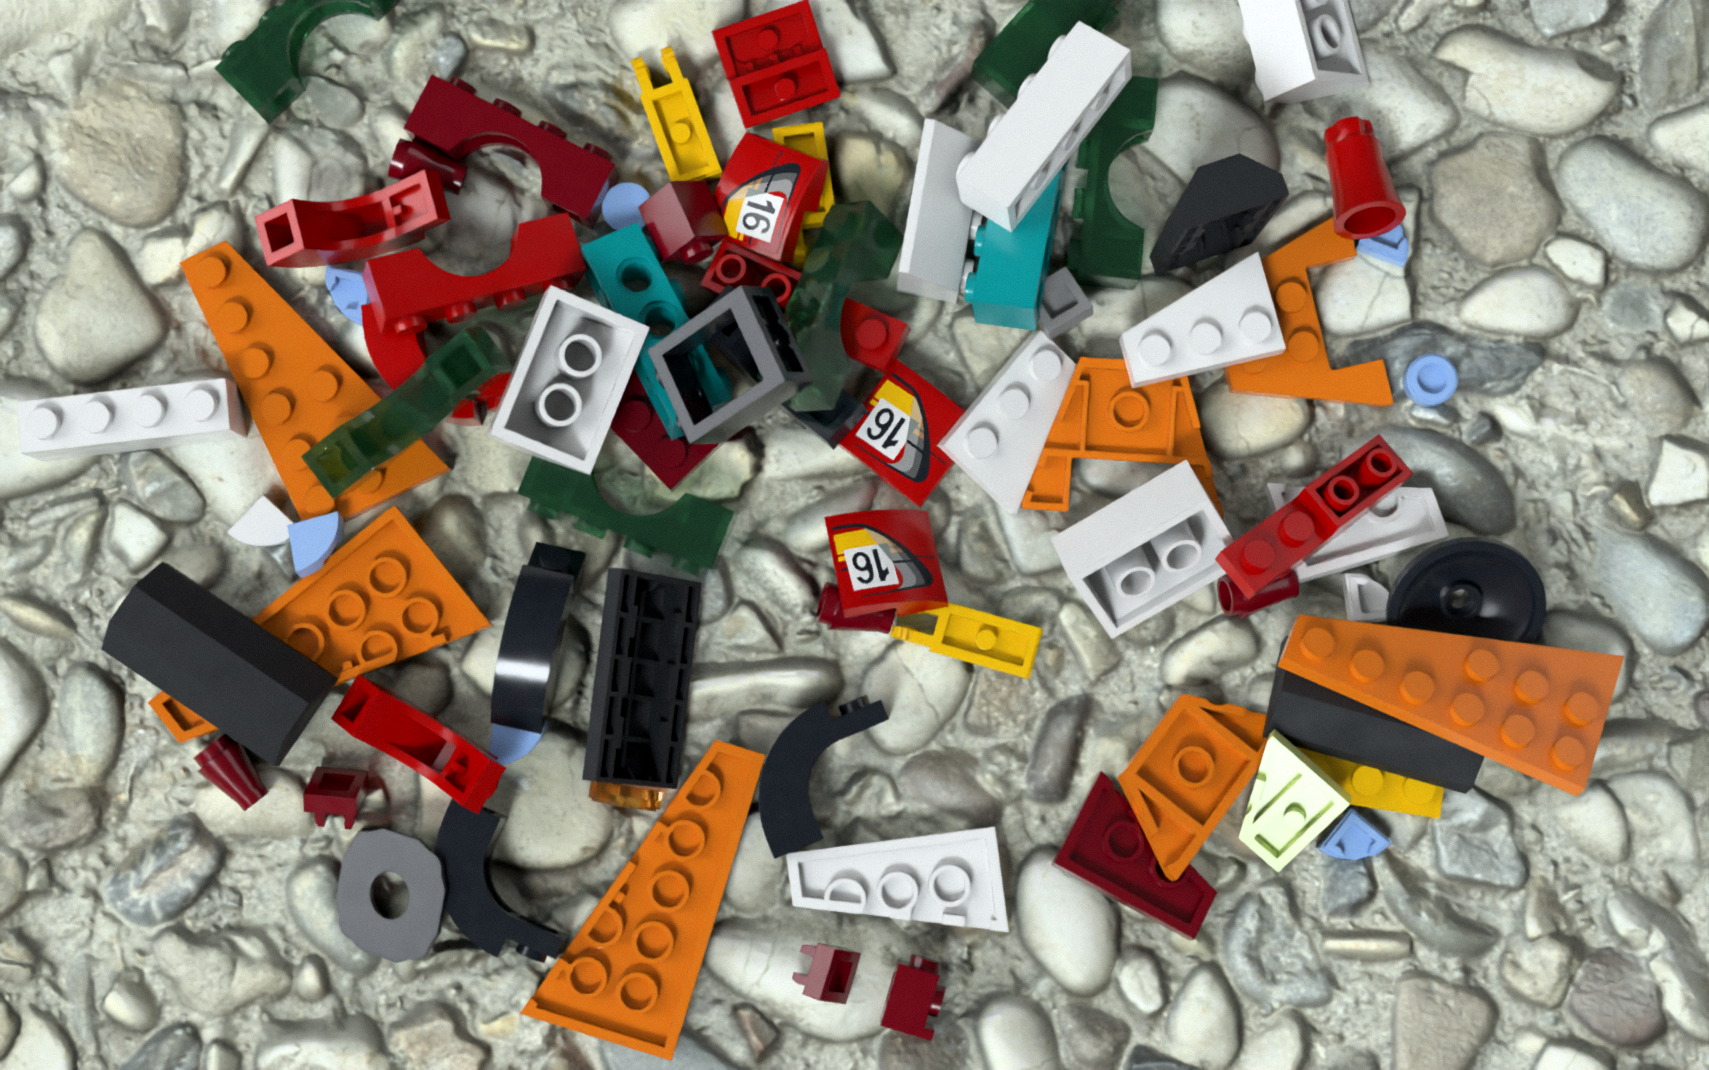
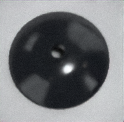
M1484 537L1451 539L1421 552L1399 573L1391 587L1386 603L1387 626L1534 644L1546 614L1545 589L1532 563L1512 546ZM1465 590L1461 597L1457 599L1449 598L1453 592Z

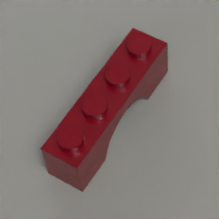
M431 75L403 128L411 140L415 137L457 163H460L476 150L489 146H509L521 150L533 158L540 167L542 178L541 197L547 208L558 214L568 212L571 220L593 230L602 213V202L607 192L617 184L620 178L615 164L611 162L613 159L611 154L591 143H586L581 148L567 141V133L549 122L541 120L538 126L520 118L523 113L504 100L495 98L491 104L475 96L477 90L457 77L450 76L448 81Z

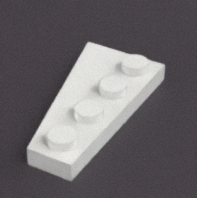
M995 826L795 851L786 854L792 904L795 907L1009 932Z

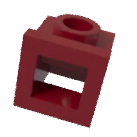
M911 954L909 962L897 959L880 1017V1026L932 1041L935 1030L933 1025L926 1023L928 1015L938 1017L946 987L937 984L941 962L916 954Z

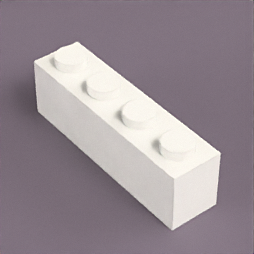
M1081 21L1076 23L1067 36H1059L1053 43L1048 54V60L1037 74H1030L1024 80L1019 89L1017 100L1007 113L1001 112L994 118L988 129L987 138L976 152H969L959 164L956 180L961 202L1012 233L1131 79V50Z
M226 378L17 402L21 454L40 461L246 438L243 396L238 386Z

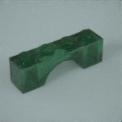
M286 0L281 6L275 5L268 9L261 16L258 27L245 40H238L232 43L223 52L221 62L214 69L270 125L306 91L299 70L300 53L305 40L319 24L332 17L346 14L361 15L379 22L401 0Z
M1132 76L1087 134V138H1084L1077 147L1075 168L1084 169L1083 187H1074L1071 218L1079 219L1078 238L1069 237L1066 267L1075 269L1074 279L1078 285L1134 290L1140 281L1145 229L1128 220L1116 207L1109 190L1108 173L1110 165L1120 154L1134 146L1148 142L1154 130L1159 78Z
M870 200L831 205L829 212L824 217L823 226L813 249L804 263L803 272L793 295L786 304L784 317L815 381L785 401L794 411L833 410L851 368L850 361L842 344L840 332V317L845 297L856 282L888 279L903 244L904 235ZM759 371L757 378L762 381L763 378Z
M483 326L466 328L425 359L417 372L396 390L368 410L340 425L301 457L332 499L354 492L514 368Z
M532 456L517 492L524 500L529 501L526 509L529 512L552 521H556L558 513L576 519L577 523L574 529L601 540L604 539L606 532L625 539L622 548L649 559L652 558L654 551L674 558L671 567L700 578L702 570L715 574L737 519L735 511L689 493H685L676 503L659 513L644 516L626 514L611 507L601 496L595 479V464L591 474L588 475Z

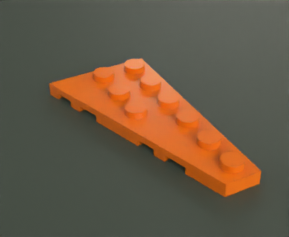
M226 240L179 262L301 521L338 511L343 517V522L346 523L452 471Z
M396 505L389 508L323 562L325 565L320 570L302 578L251 619L338 677L339 679L334 687L356 679L358 674L367 675L494 626ZM161 691L148 702L179 743H187L220 730L164 691Z
M1299 614L1292 625L1277 666L1577 797L1586 788L1624 656Z
M720 740L714 741L681 787L679 793L653 826L646 839L631 860L628 861L520 1014L672 1061L766 759L765 754Z

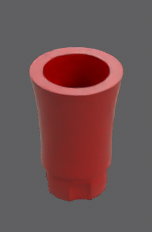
M1354 116L1336 121L1324 133V144L1327 150L1325 160L1333 200L1334 231L1338 236L1352 240L1368 239L1385 234L1396 228L1404 220L1406 209L1391 179L1381 142L1376 138L1375 130L1370 120Z

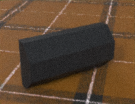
M1240 153L1198 167L1170 214L1149 256L1155 274L1159 275L1252 244L1290 195L1282 173Z
M164 562L157 565L132 587L110 619L101 650L273 766H280L339 679Z
M608 568L582 780L677 789L702 582L623 568Z
M1286 636L1284 640L1281 642L1277 665L1280 660L1286 641L1288 639V636ZM1276 666L1262 737L1268 738L1269 734L1276 729L1294 746L1464 794L1473 788L1484 756Z

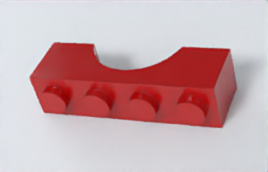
M566 212L518 224L511 238L508 259L501 266L486 274L460 276L449 273L433 264L419 248L367 260L362 277L380 333L396 331L397 336H407L426 329L428 322L446 318L448 323L453 324L475 317L478 314L477 310L496 306L498 311H507L520 307L527 302L528 297L544 294L550 285L572 293L576 290L575 286L579 284L587 268L569 214Z

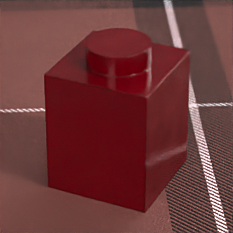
M705 180L670 181L638 207L662 262L684 260L686 264L701 262L714 253L712 248L714 245L729 235Z

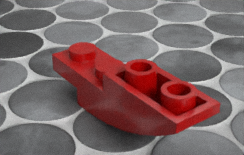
M724 239L700 284L703 288L717 296L728 284L734 289L740 285L771 287L793 336L846 361L850 358L886 375H889L911 331L908 324L817 285L813 278Z
M1379 434L1307 485L1292 501L1220 551L1215 560L1249 600L1278 578L1282 579L1329 544L1406 482L1414 473Z

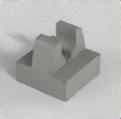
M1066 266L1046 278L1038 324L1048 339L1051 340L1058 335L1061 337L1078 327L1081 321L1093 315V305Z

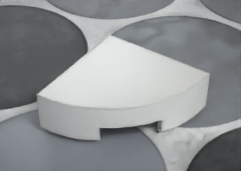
M262 495L227 533L249 545L259 547L276 546L290 542L287 525L295 522L271 499Z
M1357 573L1342 574L1348 621L1364 623L1386 621V603L1389 591L1366 575Z

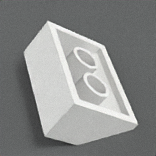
M1238 0L1244 21L1242 26L1243 34L1251 48L1256 67L1255 81L1263 95L1264 102L1294 104L1370 85L1348 0Z
M925 118L898 270L896 293L956 303L959 289H965L968 273L973 272L974 260L965 258L968 239L975 240L978 225H981L982 220L980 213L961 202L956 172L962 159L969 152H976L983 142L933 119Z
M550 285L541 299L486 437L540 459L590 475L650 327Z
M1187 459L1050 538L1068 578L1111 639L1227 574L1215 558L1220 551L1235 541Z

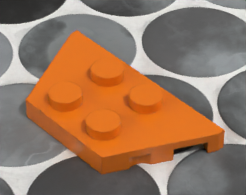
M1181 694L1175 699L1117 777L1165 876L1169 880L1175 881L1180 877L1260 767L1268 738L1262 737L1266 714L1247 711L1246 707L1228 703L1220 705L1211 703L1205 698Z

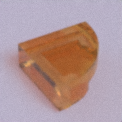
M591 781L588 797L592 798L591 801L656 812V809L660 810L663 791L617 783Z

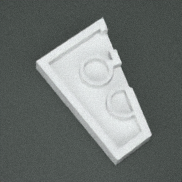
M1259 252L1254 253L1122 333L1119 339L1132 388L1279 355L1286 349Z
M1042 330L1033 331L937 445L1009 514H1017L1076 366L1052 340L1048 339Z
M1267 483L1264 489L1272 512L1275 513L1296 498L1305 487L1286 486V483ZM1398 487L1347 530L1294 569L1298 582H1306L1446 541L1449 533L1433 489Z

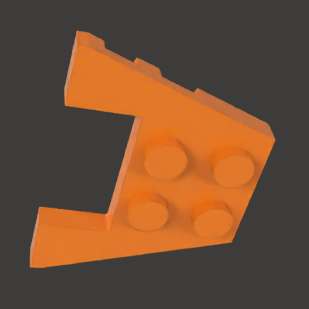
M1333 217L1261 259L1286 349L1279 355L1223 367L1229 393L1285 399H1313L1334 404L1370 405L1373 408H1386L1394 404L1383 359L1331 370L1306 270L1350 261L1357 256L1354 240L1342 238L1335 233Z
M1080 357L1021 501L1020 509L1068 512L1072 458L1175 465L1187 459L1223 519L1224 512L1221 502L1218 500L1209 458H1207L1201 436V426L1188 376L1132 388L1124 359Z

